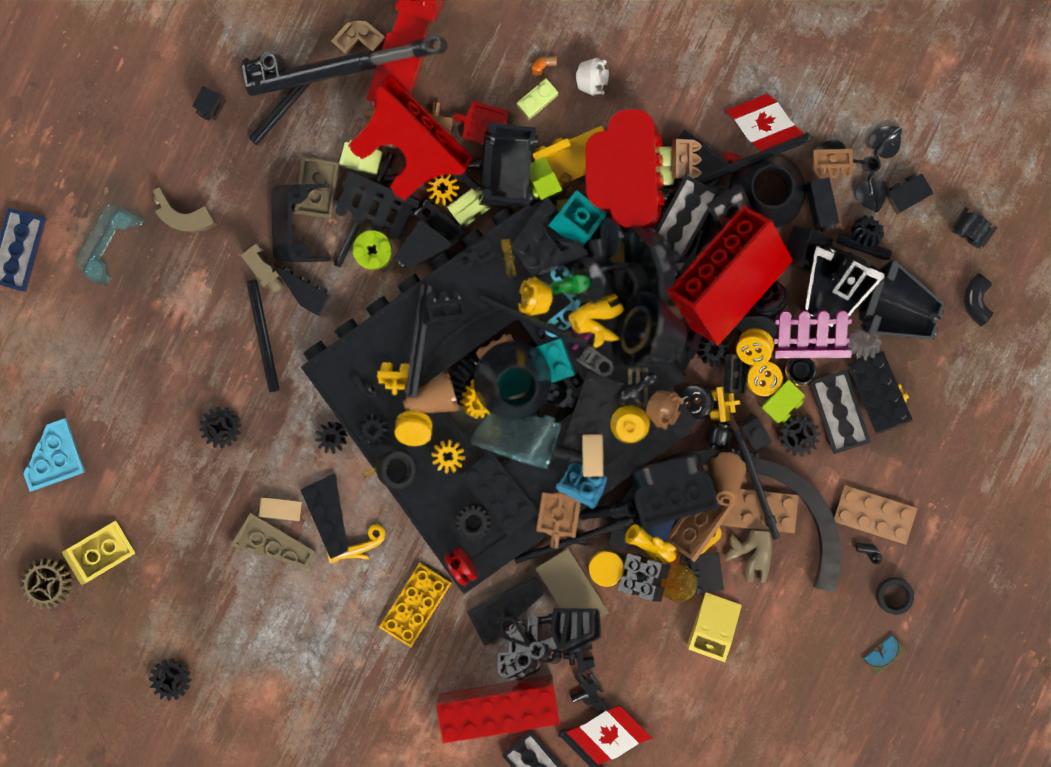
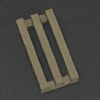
M648 367L628 369V384H632V371H636L637 385L640 382V371L648 373ZM648 387L644 388V402L639 400L633 406H648Z

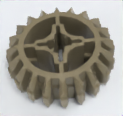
M40 558V563L38 560H34L33 565L28 564L26 566L28 570L22 571V574L26 577L20 578V581L24 582V584L19 586L20 589H25L22 596L28 595L26 602L28 603L33 600V607H36L39 603V609H44L46 605L48 610L52 608V605L58 607L59 602L64 603V597L70 595L66 590L72 589L71 585H67L68 582L72 581V578L66 577V575L70 574V571H63L66 565L59 567L60 561L56 560L53 563L52 558H48L47 562L45 558ZM43 568L52 570L56 573V576H49L46 571L44 572ZM37 573V583L35 586H32L33 576ZM53 579V581L50 582L47 586H42L39 588V586L42 585L45 581H50ZM60 581L59 591L55 595V583ZM36 591L44 592L46 596L48 595L49 599L40 597Z

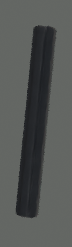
M311 83L293 87L249 137L250 141L258 145Z

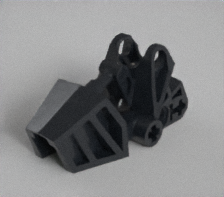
M553 608V614H549V616H529L528 626L521 620H515L512 617L504 618L500 623L499 637L509 640V652H498L497 670L499 675L504 678L520 681L538 672L543 666V661L550 664H558L562 659V653L568 651V653L574 655L601 638L600 611L597 608ZM511 620L512 623H510L509 629L506 631L504 625L507 621ZM550 623L552 637L542 641V624ZM533 659L538 661V664L532 669L530 667L533 664ZM505 665H507V673L503 671L506 669Z

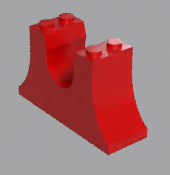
M389 74L376 90L377 103L372 119L355 135L348 146L351 152L361 159L372 155L376 148L384 144H391L400 148L406 157V163L401 168L390 188L397 197L406 200L418 187L432 178L445 174L461 175L467 169L473 157Z

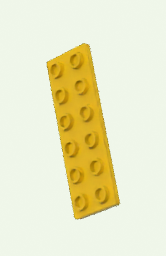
M599 126L570 140L568 138L565 140L563 138L552 141L553 145L547 148L545 145L540 146L534 150L535 153L532 154L531 163L546 157L560 186L586 175V143L593 134L604 131L602 126ZM529 182L530 191L533 188L531 182Z

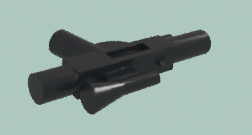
M577 672L574 677L583 688V691L570 696L573 703L582 700L586 705L593 706L598 714L608 710L604 704L605 701L596 693L598 690L600 693L604 690L596 681L593 672L587 676L592 682L590 684L581 673Z

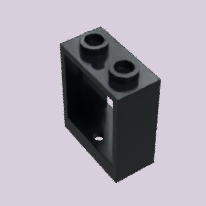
M830 177L810 181L805 187L814 229H820L821 232L830 231L835 228L836 224L840 223Z

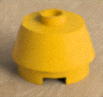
M536 277L523 281L519 294H522V304L518 303L519 311L526 313L528 316L546 313L552 303L551 286Z
M627 405L619 408L613 414L610 426L613 435L618 440L625 443H635L646 436L650 422L644 410L637 406Z

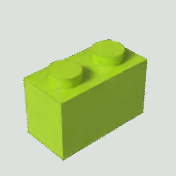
M785 380L780 389L771 395L760 408L775 423H784L791 416L789 412L793 408L798 409L803 404L804 400L802 399L805 395L790 380Z

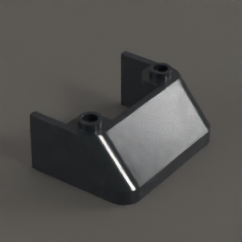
M330 184L277 185L272 189L273 256L276 260L281 262L331 261V257H309L307 246L303 243H293L292 204H300L306 200L307 188H330Z

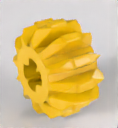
M448 174L446 179H444V175H440L441 179L433 178L435 183L428 181V184L433 186V188H427V192H434L429 198L434 199L437 196L435 204H438L440 199H442L443 205H446V199L453 203V199L450 196L458 197V194L453 192V190H459V186H452L457 180L455 178L449 181L451 174ZM444 184L445 187L448 188V191L445 190L446 193L442 194L441 191L438 190V187L441 188L440 185Z
M452 440L448 441L447 447L445 442L441 441L443 449L436 445L434 448L439 453H432L433 457H438V459L433 461V464L440 462L441 464L437 469L441 470L444 465L445 473H448L449 466L455 472L454 464L462 467V464L457 461L458 459L465 460L464 456L458 455L464 452V449L456 450L459 446L458 442L454 447H451ZM451 451L454 459L445 461L444 452L449 453Z

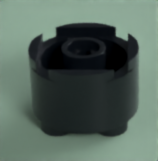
M964 207L951 226L953 228L952 233L960 238L967 237L969 239L968 243L975 248H984L997 230V227L992 226L991 228V222L975 212L968 213L969 209Z

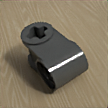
M588 344L581 356L576 358L577 362L601 376H608L613 371L612 362ZM602 362H607L610 365V370L607 373H602L599 370V365Z

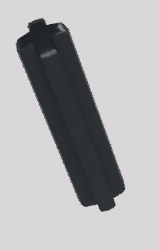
M842 233L838 234L836 239L837 244L884 260H889L892 255L891 250L880 246H873L870 249L866 245L862 248V244H856V239H852L850 236Z

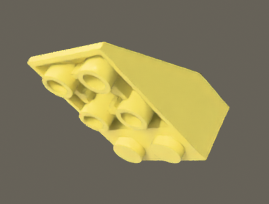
M705 592L687 643V648L725 662L732 644L742 605Z

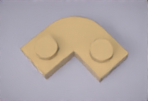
M353 21L345 24L331 42L347 55L358 41L374 52L386 38L368 22Z

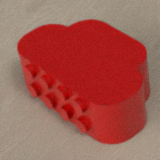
M638 109L619 111L610 119L608 131H600L593 134L585 146L586 191L588 199L602 211L611 213L613 219L625 229H630L633 226L654 227L661 217V205H665L664 193L661 191V186H664V176L660 172V167L663 166V155L659 152V147L663 146L662 135H660L656 123L646 112Z

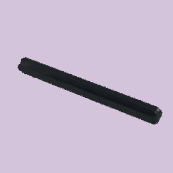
M249 280L247 281V287L269 392L279 391V384L258 281Z
M422 284L420 288L405 396L409 398H416L428 321L424 305L426 304L428 293L432 292V286L429 284Z

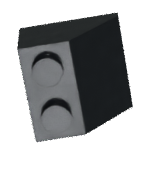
M793 226L786 248L793 260L789 266L810 272L816 243L821 244L820 247L823 244L831 246L833 239L813 229Z

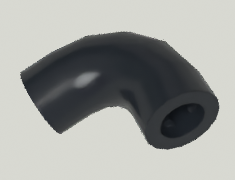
M977 273L965 290L964 304L966 312L972 320L982 327L994 314L986 307L983 301L984 294L992 286V283L985 276Z

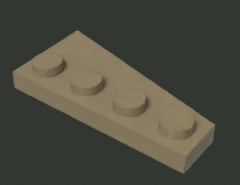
M252 512L231 544L233 547L306 569L317 552Z

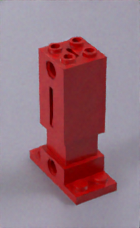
M398 0L395 10H398L399 13L392 33L387 32L382 50L412 44L414 40L427 38L431 23L437 22L440 9H443L445 1ZM413 56L378 64L366 100L371 101L370 105L376 107V90L389 74L413 96L425 56L420 58Z

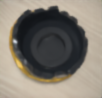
M791 358L786 363L785 373L788 380L794 385H806L815 377L816 365L810 358Z

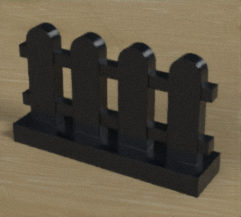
M349 168L346 173L348 181H343L342 186L345 188L340 200L335 199L334 202L337 205L336 213L339 216H344L348 210L354 212V221L357 224L363 223L368 218L372 220L371 227L374 231H380L384 225L390 228L389 236L392 239L399 238L401 233L405 234L406 229H404V225L409 215L413 217L412 207L417 209L420 202L419 198L410 195L406 200H403L393 193L389 185ZM359 184L366 186V189L359 188ZM356 192L363 195L357 208L351 206ZM380 192L384 194L383 198L377 196L376 193ZM373 200L380 202L375 216L368 213ZM394 200L402 202L401 205L394 203ZM391 208L398 210L393 223L386 221Z

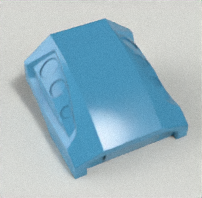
M573 463L569 465L561 482L557 484L556 489L590 506V508H594L603 493L607 477L604 475L583 477V465Z

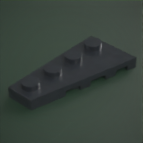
M334 473L300 489L330 559L349 552L337 476Z
M533 577L467 611L484 646L499 634L500 623L504 618L512 617L516 619L541 598L544 592L536 577ZM507 621L504 625V628H506L510 623H512V621Z

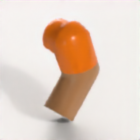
M557 56L539 57L532 64V74L540 76L546 66H557Z

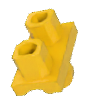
M382 363L381 370L377 374L379 383L385 384V389H392L393 395H397L398 389L405 390L409 364H400V372H393V364Z
M717 387V389L711 392L714 396V401H718L719 408L712 410L710 418L712 420H720V422L730 421V413L736 412L735 405L740 404V400H734V393H724V387Z

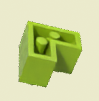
M546 157L531 163L529 182L533 186L531 191H533L535 201L539 199L540 203H542L546 197L551 199L561 194L562 188L555 173L552 172Z

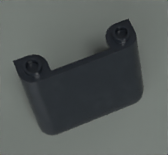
M489 122L484 135L479 205L528 206L529 202L532 203L533 191H530L529 187L531 153L533 146H537L538 134H535L534 127Z

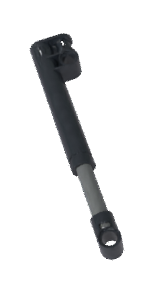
M430 35L427 38L414 40L412 44L377 52H373L370 49L285 69L284 60L280 55L265 53L262 56H258L257 59H243L242 70L248 94L256 96L375 69L378 64L413 56L420 58L433 54H443L448 48V43L443 37ZM438 40L439 46L437 49H434L433 44ZM272 58L274 59L273 66L270 65V61Z

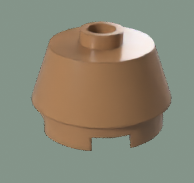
M659 390L648 401L646 415L657 427L667 429V425H673L681 412L678 411L680 404L684 403V400L675 392Z

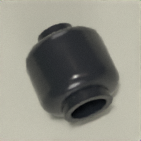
M720 420L710 424L706 435V440L710 443V447L721 450V447L725 448L730 445L734 433L731 424L720 422Z

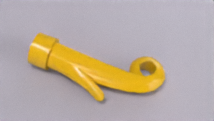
M379 524L370 526L368 529L370 541L348 545L349 552L334 559H330L328 555L330 564L349 558L368 560L369 556L362 553L377 547L383 542L386 535L384 527ZM374 530H378L380 532V535L378 537H375L372 534Z

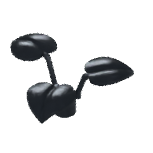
M885 126L876 129L869 138L870 147L875 149L873 152L874 156L865 157L863 160L853 159V163L862 164L863 170L869 172L867 181H861L856 187V199L862 206L876 213L880 211L884 204L886 184L879 177L873 179L871 177L881 167L879 156L882 158H892L899 151L901 127ZM828 140L814 150L846 149V147L839 140Z

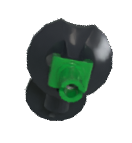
M606 218L600 221V225L594 231L593 239L588 240L590 256L576 260L572 264L570 276H563L564 280L552 282L551 287L556 286V288H551L554 294L561 292L574 293L575 297L582 304L587 301L597 304L602 299L606 280L603 271L629 265V262H611L610 257L618 253L622 244V231L614 219Z

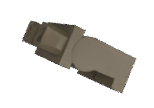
M255 244L241 254V257L254 274L262 280L260 284L265 288L269 287L273 294H277L285 288L280 281L281 276L262 257L261 254L265 251L261 245Z

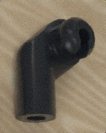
M857 543L856 552L866 553L875 565L881 563L882 555L875 545Z

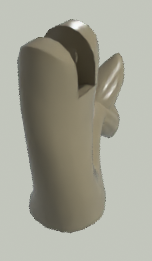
M751 529L747 540L743 543L731 534L730 545L732 548L727 552L725 561L737 558L756 548L747 563L745 578L747 582L753 583L754 570H760L759 581L760 583H766L772 556V535L770 531Z

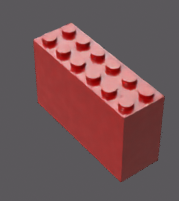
M743 205L667 292L691 330L718 346L793 260L772 221Z
M553 675L439 693L436 704L443 744L560 725Z

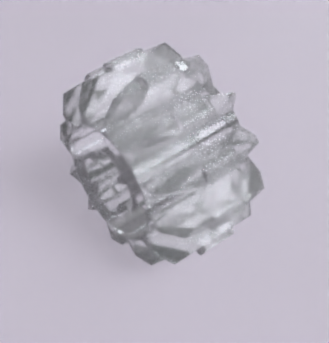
M856 328L855 332L850 334L848 346L852 350L851 354L856 353L857 359L860 356H864L866 360L868 355L873 358L875 353L880 351L882 341L879 335L869 334Z

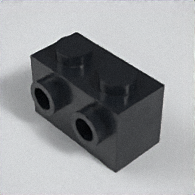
M914 173L905 178L906 183L900 186L897 183L888 188L890 192L885 195L896 214L934 194L923 174L917 176Z
M851 252L844 256L836 272H833L829 277L828 284L831 291L849 300L870 270L866 260Z

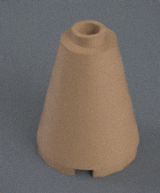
M443 374L418 388L416 398L406 396V399L403 400L406 411H419L422 413L458 411L459 408L456 405V397L449 374Z
M720 453L718 457L714 459L712 457L708 463V474L712 479L719 504L728 506L736 501L746 474V463L737 454Z

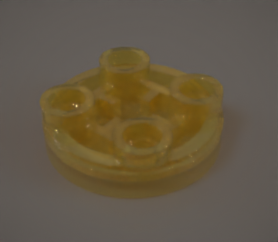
M680 563L671 565L667 579H662L661 586L665 587L663 596L678 603L690 600L697 590V579L691 568Z

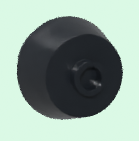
M775 281L752 309L765 317L779 315L786 306L785 287L778 281Z

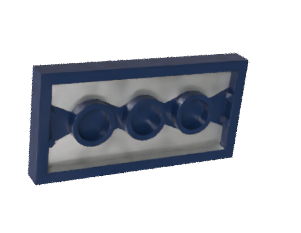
M12 208L7 209L0 234V285L23 292L27 291L47 218Z

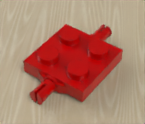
M472 101L468 113L463 115L455 112L453 120L464 122L462 139L484 144L485 130L489 122L507 124L509 111Z

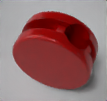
M457 547L454 549V555L452 553L445 555V561L449 570L461 585L469 584V578L471 580L478 578V573L472 560L462 548Z

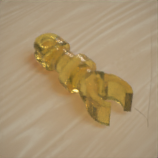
M501 240L507 276L511 278L510 270H512L515 277L516 267H514L513 262L515 257L512 255L511 240Z

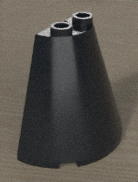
M816 243L813 251L804 310L809 312L810 318H817V313L820 310L827 311L829 318H835L837 311L845 310L849 317L884 278L885 273L874 265H870L869 272L850 299L846 300L831 291L828 280L830 275L836 272L841 259L847 256L848 252L827 244H823L820 247L821 244ZM829 324V329L831 327L835 328V324Z
M892 260L880 268L885 273L884 278L861 303L859 320L863 322L861 329L869 334L934 340L938 333L936 322L944 315L945 303L898 262Z

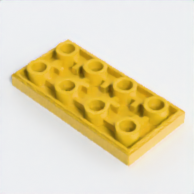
M419 562L379 628L411 648L452 582Z

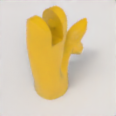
M615 293L603 296L597 304L588 302L569 315V322L578 334L584 332L594 333V347H599L605 340L616 341L619 337L592 319H611L617 317L624 311L622 304L611 308L609 304L617 300L618 297Z
M637 524L627 530L625 542L638 546L653 559L661 562H672L676 559V547L671 543L664 542L659 537L653 538Z

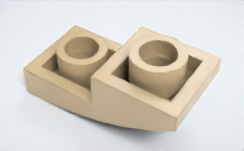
M583 434V477L603 476L602 434Z
M261 498L258 517L300 521L302 502Z

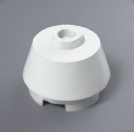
M594 58L580 63L576 72L579 90L592 96L604 94L603 86L608 85L609 70L604 67L607 63L606 60Z

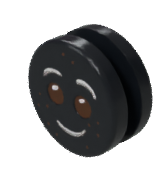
M688 385L678 393V396L683 398L684 405L695 420L707 417L714 408V396L710 389L704 385Z

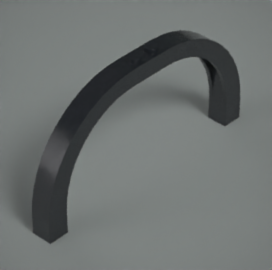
M699 449L674 454L659 461L662 462L693 453L700 455L703 466H708L710 459L718 457L720 453L737 454L743 462L744 458L741 455V451L730 449V452ZM750 453L757 474L783 483L799 495L808 507L817 527L820 544L819 561L813 587L835 593L841 564V544L835 519L827 503L819 492L796 472L780 464L760 459L758 454ZM634 482L625 492L620 503L627 500L635 502L636 487ZM621 516L620 518H621V519H624V518H627L628 516ZM633 524L625 526V529L622 530L619 528L611 531L608 545L628 549L629 544L625 542L627 530Z

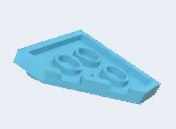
M67 418L46 425L43 436L33 452L32 459L23 473L30 492L86 472Z

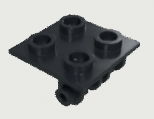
M719 552L700 554L695 562L687 556H681L686 595H699L704 592L724 590Z

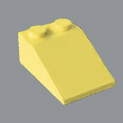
M114 521L64 550L62 554L80 584L83 585L134 555L135 552L118 523Z

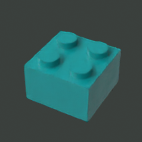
M576 190L548 226L563 238L575 242L579 240L584 245L607 214L594 206L590 200Z

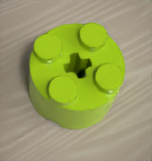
M366 231L356 238L353 245V255L357 263L365 269L379 270L386 267L391 261L393 248L390 240L381 232ZM377 246L376 250L378 252L376 254L372 253L371 255H369V248Z

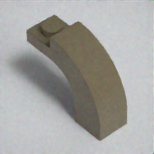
M158 187L153 190L155 194L153 199L156 205L162 207L155 212L168 226L182 232L197 233L217 225L206 206L193 213H178L171 205L162 188Z

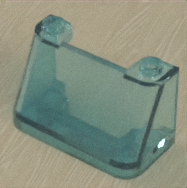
M107 205L76 259L75 265L77 270L92 282L107 286L111 280V277L106 272L108 265L100 261L110 240L117 228L124 231L133 226L140 228L144 219L119 205Z
M490 413V415L486 414L472 434L469 444L526 464L547 469L561 424L554 422L555 418L544 415L543 418L529 415L519 419H505Z

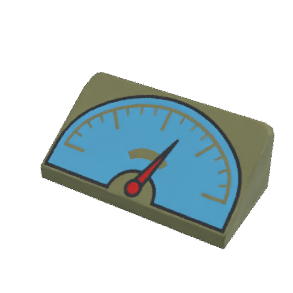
M891 634L864 656L863 660L878 675L906 652V649Z

